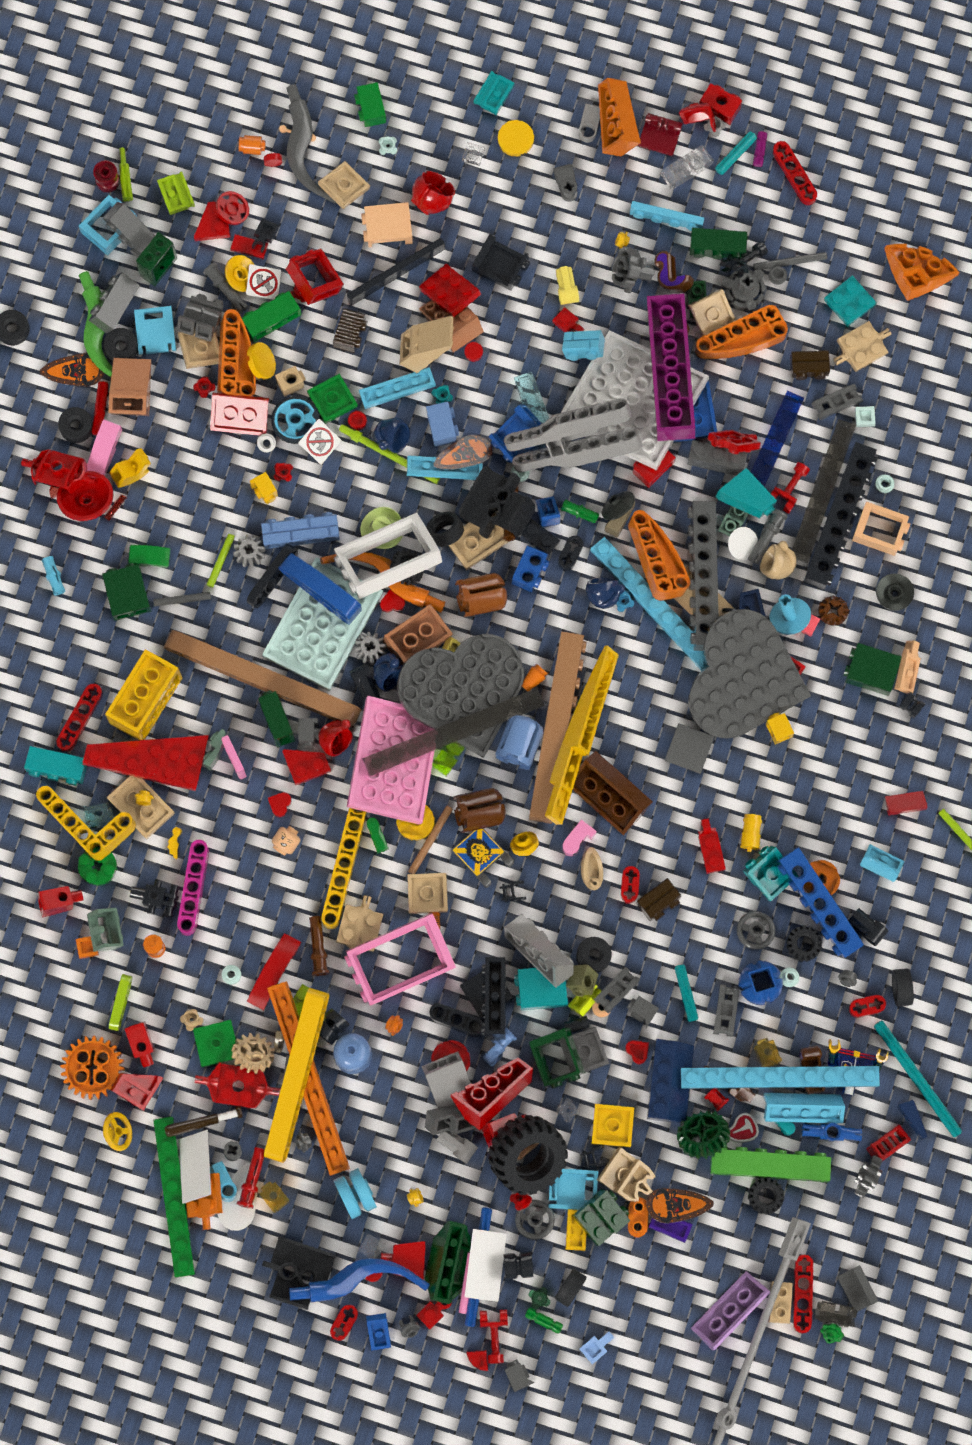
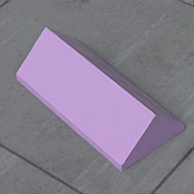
M746 1271L691 1329L713 1351L770 1294V1291Z

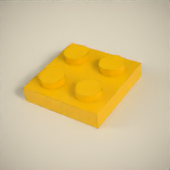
M595 1104L591 1144L631 1148L634 1107Z

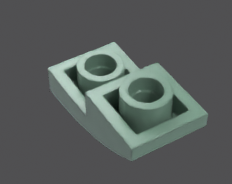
M731 506L718 531L730 537L735 529L743 526L748 513Z
M223 729L220 732L216 731L212 735L210 745L214 750H210L203 758L205 760L203 762L204 766L210 771L219 760L224 749L221 739L227 735Z

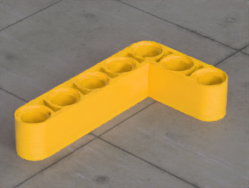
M42 786L37 790L36 797L39 802L94 860L104 859L136 828V822L127 812H121L95 835L49 786ZM46 794H51L49 799L43 800ZM63 807L60 813H55L57 808ZM71 820H76L73 826H68ZM130 820L127 826H121L123 821ZM88 833L87 838L80 839L82 834ZM115 833L114 838L107 839L109 834ZM101 846L98 852L93 853L95 847Z

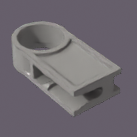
M585 104L578 133L579 138L583 142L589 143L596 138L600 122L599 106ZM589 127L594 130V135L585 137L581 134V130Z

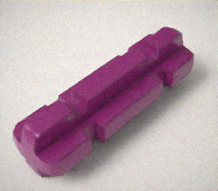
M759 131L757 134L753 166L755 167L763 166L767 132Z

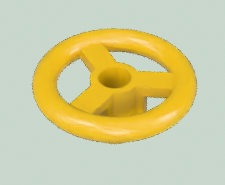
M120 1112L110 1113L105 1118L103 1124V1136L107 1144L116 1151L127 1149L132 1141L131 1124L127 1117ZM114 1118H119L124 1123L125 1128L119 1126ZM126 1134L125 1142L122 1145H118L119 1138Z

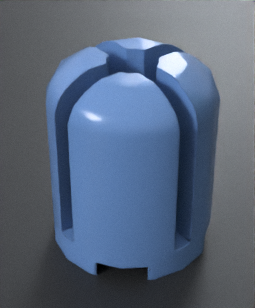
M511 716L506 723L495 753L496 758L506 764L509 762L514 765H520V769L529 770L544 734L543 727L529 717Z

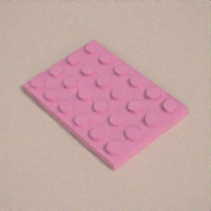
M367 696L347 807L415 824H422L438 732L414 719L407 713L402 704Z

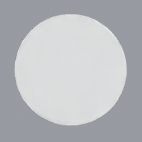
M747 527L735 529L728 540V548L732 556L739 560H747L758 542L757 536L753 530Z

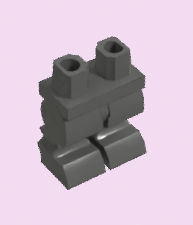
M200 293L196 297L191 296L183 316L180 315L178 317L177 331L191 336L195 334V337L211 342L213 334L216 332L222 319L223 301L219 299L213 302L208 301L207 297Z

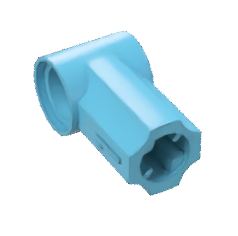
M217 1162L210 1167V1174H220L221 1198L224 1202H232L237 1196L236 1185L233 1183L223 1162ZM230 1187L234 1193L231 1196H225L222 1193L223 1189Z

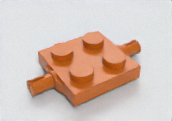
M219 1173L210 1174L211 1195L186 1203L187 1218H202L203 1230L211 1229L210 1217L223 1213Z

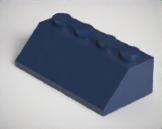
M656 1039L647 1120L680 1124L681 1121H686L690 1089H681V1068H692L693 1045L672 1040Z

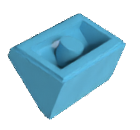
M870 844L860 866L895 882L905 861Z

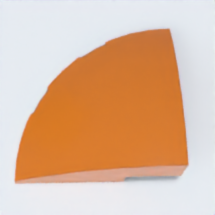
M907 244L886 245L884 248L894 278L907 301L929 293L959 275V271L946 258L939 259L932 254V250L921 246L917 249L909 248Z

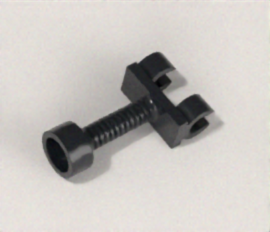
M762 242L756 243L752 246V251L741 259L728 256L727 260L724 259L720 262L719 265L725 267L720 271L729 273L731 270L738 271L733 276L741 278L744 273H749L747 266L749 261L755 257L762 258L768 253L766 245Z

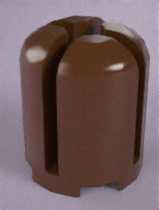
M495 788L453 796V800L457 799V807L454 813L457 825L463 827L461 833L502 824L505 819V804H501L503 797Z

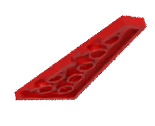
M209 735L87 744L82 765L196 791Z

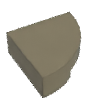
M276 1030L274 1052L281 1053L284 1037L282 1031Z

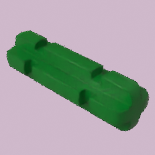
M528 1308L525 1314L526 1318L535 1320V1323L547 1329L550 1328L552 1329L551 1331L557 1334L563 1328L562 1323L554 1322V1319L540 1312L537 1313L532 1308Z

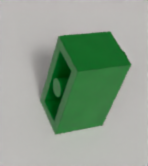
M378 82L357 86V94H354L356 105H360L361 110L358 111L360 122L363 121L365 127L386 123V114Z

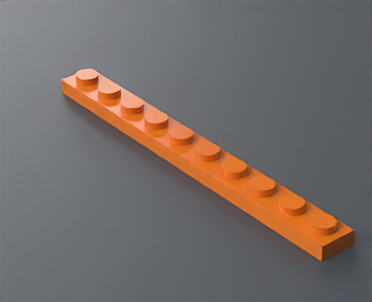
M286 981L267 989L290 1055L299 1022V1015L288 982ZM313 1060L303 1097L331 1176L346 1171L350 1167Z

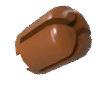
M491 573L461 579L455 583V586L459 585V593L456 598L460 612H465L464 617L503 609L507 603V590L503 588L505 583L499 574Z

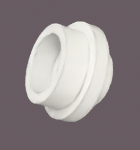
M262 434L257 440V446L262 452H271L276 446V440L271 434ZM265 439L270 441L269 446H264L263 441Z

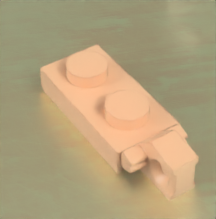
M915 640L906 641L894 688L907 695L910 692H914L921 660L918 657L920 643Z

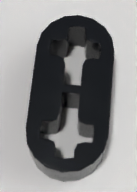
M579 536L569 537L559 556L558 564L564 571L573 569L583 549V540ZM577 541L580 547H575L573 552L570 551L572 546L570 542L574 543ZM568 555H571V564L568 563L567 566L564 565V561L562 559L566 560Z

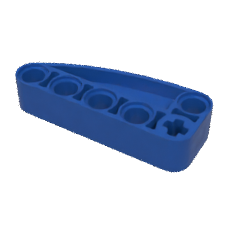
M290 553L278 567L285 576L347 625H350L362 611L361 604L355 598L294 554Z

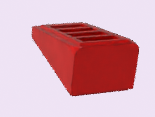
M899 1124L872 1143L866 1150L871 1157L875 1155L882 1159L883 1162L910 1142L911 1139ZM895 1132L898 1134V1136L901 1138L903 1142H899V1140L894 1135ZM888 1137H890V1139L893 1141L896 1147L892 1145V1143L888 1140ZM882 1142H883V1143L886 1145V1147L889 1149V1152H887V1150H886V1149L884 1148V1146L881 1144Z

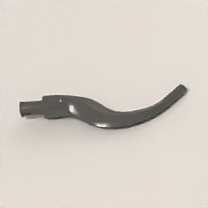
M296 84L286 87L291 102L288 107L293 120V128L287 144V159L290 168L307 189L336 204L323 189L313 182L305 168L304 155L312 138V120L306 101L301 100Z

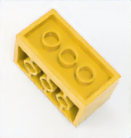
M145 649L105 713L110 725L138 741L145 740L183 679L179 668Z

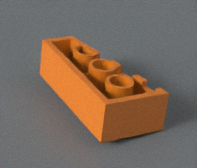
M607 78L598 84L602 153L621 157L639 145L641 141L627 82Z

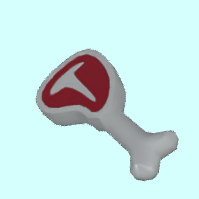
M749 1113L738 1115L733 1125L729 1128L730 1140L737 1143L750 1142L756 1139L759 1134L756 1120Z

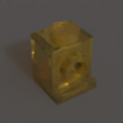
M768 1038L757 1041L758 1045L754 1047L761 1067H772L782 1062L774 1040L769 1041ZM770 1049L771 1055H766L764 1050Z
M268 1182L261 1188L263 1191L260 1193L261 1197L275 1214L291 1202L276 1182L273 1184ZM272 1192L277 1193L276 1199L270 1198Z

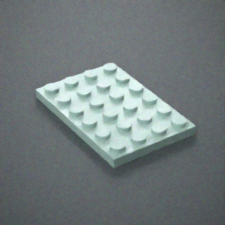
M316 557L311 566L355 598L361 604L362 611L350 625H347L299 587L265 648L262 657L330 691L355 646V641L358 640L379 602L383 590L359 599L356 593L352 594L348 585L349 580H344L341 569L329 563L322 565L320 559Z

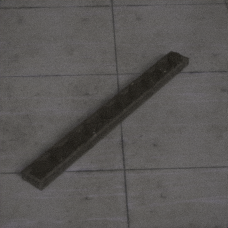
M538 688L362 759L369 776H372L508 721L511 716H520L545 705Z

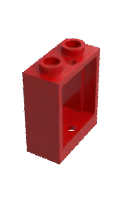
M321 248L315 251L309 250L301 256L296 255L292 257L286 267V271L308 305L337 295L344 285ZM314 263L326 284L312 289L300 268Z

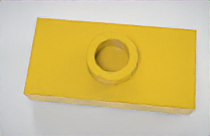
M568 1209L565 1249L586 1251L587 1233L573 1217V1214L578 1210Z

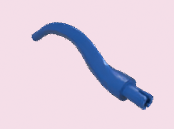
M371 1258L361 1259L347 1265L327 1281L309 1282V1286L289 1288L290 1301L310 1299V1302H321L336 1299L352 1292L364 1278L374 1273H392L404 1276L424 1291L429 1288L430 1284L397 1263Z

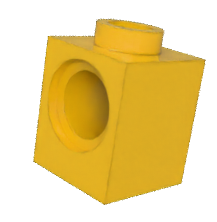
M775 713L768 717L769 720H767L765 725L775 745L793 737L794 731L785 713L780 715Z

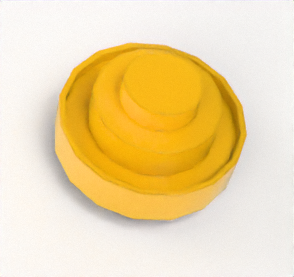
M530 831L519 833L510 842L512 852L518 856L532 854L539 845L537 835Z

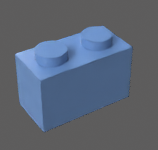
M448 402L426 406L434 447L456 442V436H459L458 426L453 425L452 419L455 418L453 407L449 408Z

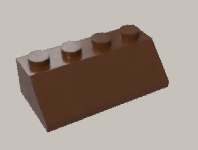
M597 751L586 758L579 767L573 791L624 836L646 812L653 801Z

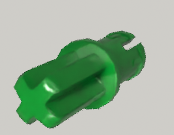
M565 499L561 511L576 516L577 519L580 517L592 523H596L599 517V513L583 507V504L580 506Z

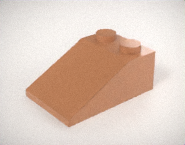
M430 604L384 635L383 643L386 644L390 653L399 659V663L404 665L415 653L425 649L438 648L453 633Z

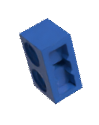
M526 546L512 577V584L532 593L534 588L538 589L542 581L540 575L542 571L546 572L550 562L547 560L548 554ZM537 558L540 560V563L533 565L530 560ZM530 575L533 579L526 582L523 580V576Z

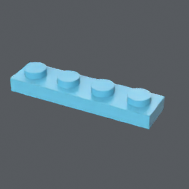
M632 201L630 215L637 219L647 218L655 223L664 222L672 227H685L690 231L692 228H702L704 223V217Z
M429 367L418 373L413 372L360 389L359 394L364 409H368L436 387Z
M407 456V476L476 480L483 468V463L459 469H439L434 467L437 457Z

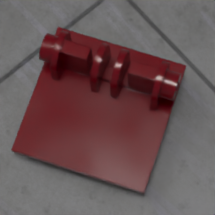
M648 113L640 137L641 143L638 147L673 156L683 123Z

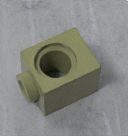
M573 965V975L568 978L566 986L576 996L592 995L599 974L589 965Z

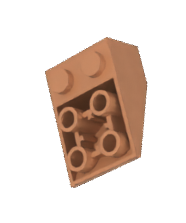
M432 300L419 308L428 322L451 316ZM468 307L453 318L454 329L451 350L453 352L457 351L484 332L478 317Z
M114 358L109 391V414L149 416L151 359Z

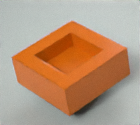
M91 936L76 939L79 959L99 955L98 951L93 952Z

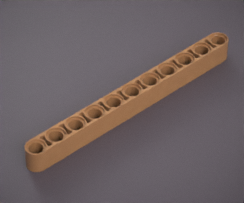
M171 630L163 647L171 653L262 691H276L279 698L334 721L347 719L351 722L350 727L354 728L361 713V709L351 703L178 631Z

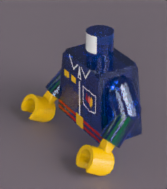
M829 1039L827 1064L829 1067L879 1066L880 1073L884 1062L888 1059L889 1052L887 1051L885 1056H881L880 1048L877 1050V1055L841 1048L839 1039L838 1044L833 1046L831 1039ZM843 1087L842 1094L854 1096L856 1087Z

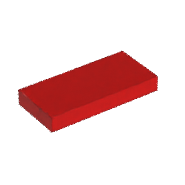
M235 234L230 250L264 259L268 243H265V250L261 253L262 245H256L255 249H252L255 239Z

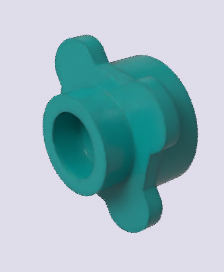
M447 385L432 390V396L435 397L436 404L453 400V395L450 394Z

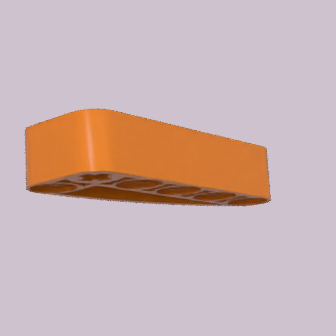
M767 305L699 338L696 342L695 353L702 359H722L747 355L784 341L788 327L778 308L774 305ZM755 321L758 325L754 327L749 322ZM738 329L741 331V334H734L733 330ZM780 329L783 331V333L776 334L774 330ZM722 337L725 341L721 343L716 338ZM706 345L709 349L701 350L699 346Z
M234 309L227 310L220 323L217 393L253 397L256 391V377L248 366L250 359L247 356L251 342L240 314ZM227 318H231L234 323L229 322ZM226 335L231 336L233 340L227 339ZM225 353H230L233 357H227ZM224 370L230 371L232 375L226 374ZM242 390H247L249 395L244 394Z
M635 511L629 520L628 528L653 597L656 600L663 601L683 596L690 586V579L678 552L665 532L645 511Z

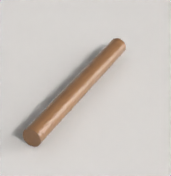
M446 806L409 868L408 873L415 874L451 814L453 810L451 807Z

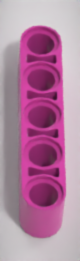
M203 840L193 841L189 851L177 922L178 929L186 936L192 935L197 928L209 857V848ZM197 846H204L205 850L203 853L197 854L195 853V848ZM199 864L202 866L200 872H192L194 865ZM192 883L198 884V889L195 892L188 890ZM189 902L195 903V908L192 911L185 910V906ZM186 921L192 923L189 930L182 929V924Z

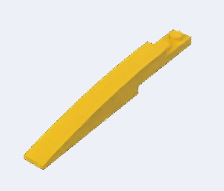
M608 645L604 646L582 692L549 781L554 787L545 816L556 825L563 824L582 757L588 756L617 663L619 655Z

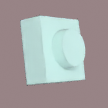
M874 406L855 407L856 427H875Z

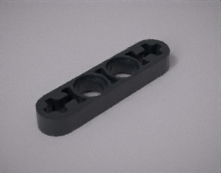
M290 544L282 548L247 597L249 605L259 608L284 575L278 567L290 553L297 556V548Z

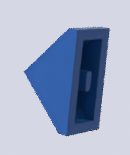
M554 496L535 500L541 526L544 528L559 525L560 512Z

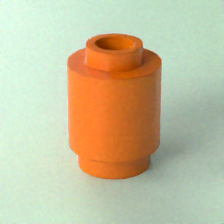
M244 135V137H239V152L261 155L262 151L265 152L266 140H262V136Z

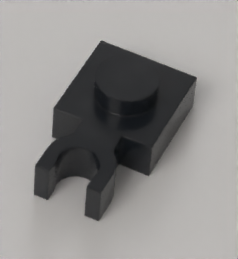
M261 219L254 233V237L258 239L254 240L252 249H255L256 245H262L261 253H263L265 243H272L279 225Z

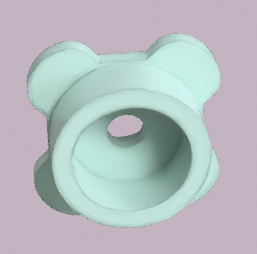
M389 136L381 137L379 139V153L381 155L386 153L396 154L397 148L395 144L397 139Z

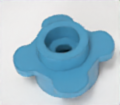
M627 590L620 594L619 601L616 603L617 610L624 612L626 608L634 606V600H631Z

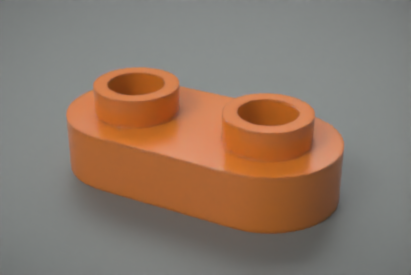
M639 1197V1201H630L628 1206L630 1222L627 1229L629 1234L636 1238L645 1235L648 1229L647 1201ZM637 1203L641 1204L642 1210L637 1211L635 1205ZM636 1223L641 1225L640 1231L634 1229Z

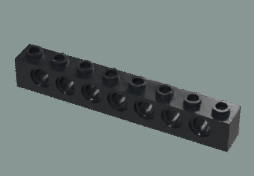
M855 442L803 583L825 590L826 585H831L834 575H831L832 569H837L840 558L837 556L839 551L843 552L847 541L844 540L845 534L849 535L853 524L850 521L852 517L856 518L859 507L856 505L858 500L862 501L866 490L862 488L864 483L868 484L872 473H869L871 466L875 467L878 456H875L877 449ZM863 463L865 468L859 469L856 464ZM850 480H857L859 485L853 486ZM846 496L851 497L853 502L847 503L843 498ZM842 513L847 519L841 520L837 517V514ZM831 531H838L840 533V536L834 537L831 534ZM830 547L834 553L828 554L824 549ZM824 564L828 570L821 571L818 565Z

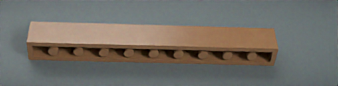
M561 631L529 820L552 824V821L545 816L554 787L549 781L573 716L571 715L572 707L576 708L577 696H574L575 689L579 690L581 679L577 678L578 671H582L584 660H581L580 657L581 652L585 653L587 644L586 641H583L584 635Z

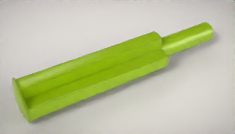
M121 147L119 149L121 161L119 173L122 201L130 202L133 200L129 164L126 163L125 149Z

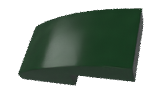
M706 281L693 282L691 288L687 290L688 305L707 296ZM689 308L690 319H692L694 317Z

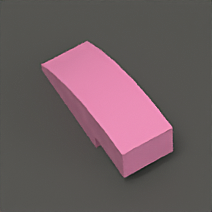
M103 420L90 453L87 471L97 472L105 476L122 433L120 425Z

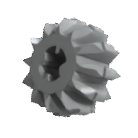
M246 535V541L239 538L238 542L240 545L235 544L234 549L237 551L233 552L234 557H237V563L243 562V567H246L249 563L251 568L254 567V562L260 565L259 559L265 558L263 552L266 551L265 547L262 546V541L258 540L256 542V536L249 540L248 535ZM252 549L253 553L247 554L246 550Z
M367 632L366 638L364 635H360L361 641H355L358 647L354 648V652L358 653L357 659L363 658L364 664L370 660V664L373 665V659L378 660L380 656L386 654L383 650L387 646L382 644L384 638L378 639V633L371 637L370 632ZM373 645L374 649H371L370 652L367 651V647L370 648Z

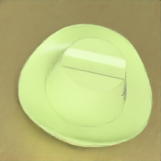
M376 508L364 517L360 527L361 535L365 536L399 521L401 517L391 508ZM402 536L376 548H392L400 542Z

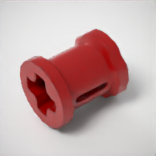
M713 1088L704 1097L705 1100L708 1099L714 1105L717 1112L730 1100L725 1098L718 1091V1088Z

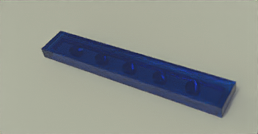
M788 390L751 470L754 477L764 487L804 400V397Z

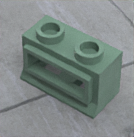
M117 908L96 909L87 914L93 952L115 950L124 946ZM98 918H103L104 926L99 925ZM105 931L107 943L102 944L101 934Z

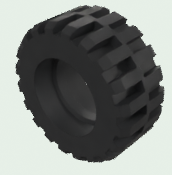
M525 1115L524 1118L521 1116L514 1118L515 1121L513 1122L508 1121L503 1129L500 1128L497 1131L498 1135L493 1137L491 1141L493 1145L489 1147L490 1156L488 1160L491 1170L506 1188L514 1193H519V1195H527V1192L532 1195L537 1194L539 1190L542 1192L547 1189V1186H552L556 1183V1178H560L562 1169L566 1167L567 1162L565 1159L568 1158V1151L566 1150L567 1144L563 1136L550 1122L540 1116ZM541 1143L539 1153L533 1161L527 1165L516 1167L517 1158L526 1147Z

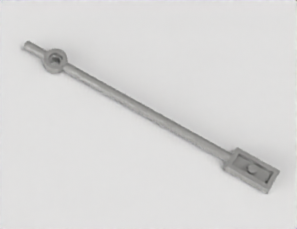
M792 1217L778 1254L783 1257L728 1405L717 1414L716 1422L719 1428L712 1445H721L726 1430L731 1429L736 1422L737 1415L734 1409L790 1261H797L811 1225L807 1221Z

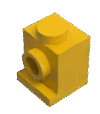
M266 472L249 481L258 499L262 498L264 503H272L278 496L277 490Z

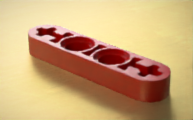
M785 141L777 142L773 148V155L800 201L805 205L814 204L817 199L815 187L789 144ZM779 147L785 149L784 155L782 152H778ZM793 162L796 167L790 170L786 168L785 164ZM802 177L805 182L802 185H798L794 179ZM804 188H806V191L809 195L812 194L811 199L809 197L805 198L806 192Z
M90 684L85 688L57 738V746L61 751L69 752L76 745L102 699L103 691L99 685ZM97 689L98 695H94L91 699L94 702L93 705L89 701L84 700L85 698L90 699V690L94 691ZM82 705H88L90 707V710L87 714H81L79 712V708ZM74 721L80 723V728L77 731L70 729V724ZM66 731H68L71 735H75L74 738H73L72 736H70V738H69V740H68L69 743H70V745H69V746H68V745H65V747H63V744H62L61 741H62V740H67V738H68V736H69V735L66 733Z
M805 1254L800 1255L794 1265L793 1328L801 1334L807 1333L812 1326L813 1260ZM803 1258H806V1262H809V1266L805 1268V1273L809 1272V1276H798V1272H802V1266L799 1265V1262ZM805 1278L808 1280L809 1287L806 1290L799 1288V1279ZM801 1298L808 1301L809 1305L805 1310H801L797 1306V1302ZM797 1312H808V1316H804V1322L808 1323L804 1330L797 1326V1322L801 1321V1315L797 1316Z

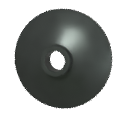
M623 491L611 496L602 508L603 518L615 520L625 515L635 502L634 494L630 491Z
M889 574L879 581L876 588V596L879 603L886 609L899 611L911 604L914 598V587L907 577L901 574ZM891 592H897L898 596L893 597Z

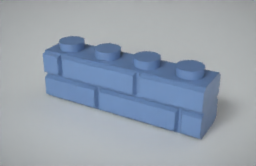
M325 512L321 514L322 516L318 517L308 514L304 515L301 519L286 517L284 521L268 519L265 523H261L265 549L284 547L287 544L295 546L340 540L337 514L333 515L332 512Z

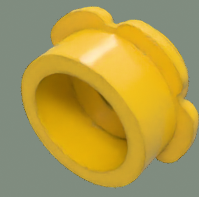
M620 231L618 233L615 246H618L619 249L628 246L630 237L627 236L628 232L623 233Z
M145 790L139 791L134 796L136 804L142 806L151 805V800L154 799L150 792Z
M419 1188L409 1189L410 1193L407 1194V1199L410 1205L414 1204L415 1207H418L419 1204L424 1202L422 1193Z

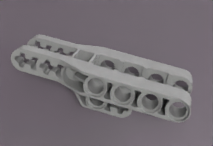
M623 398L555 414L538 427L510 433L504 438L508 451H516L546 443L547 448L515 456L512 463L517 472H525L549 465L572 468L637 452L643 446L638 430L635 427H628L565 443L566 441L594 435L599 432L600 428L611 425L614 427L619 423L630 420L632 413L627 400Z

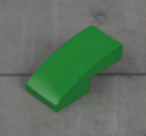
M130 545L128 564L134 563L144 567L150 565L167 568L169 567L170 548Z

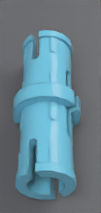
M53 556L43 558L41 561L47 574L46 579L51 584L53 594L55 596L63 594L65 589L60 578L61 573L56 568Z

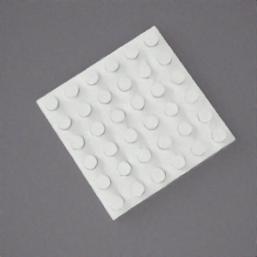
M609 330L605 337L603 357L591 360L561 413L615 399H626L632 413L630 420L619 423L614 427L611 425L600 428L598 433L586 436V438L628 427H635L638 430L643 446L639 451L625 454V456L657 470L674 440L657 441L650 349ZM690 367L694 406L708 382L709 376Z

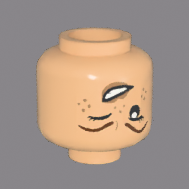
M291 826L288 828L280 827L272 838L273 848L284 856L292 854L300 843V838L297 836L298 831Z

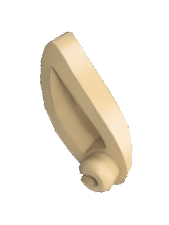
M589 847L584 852L582 858L581 875L589 889L597 890L603 881V865L597 851L593 847Z

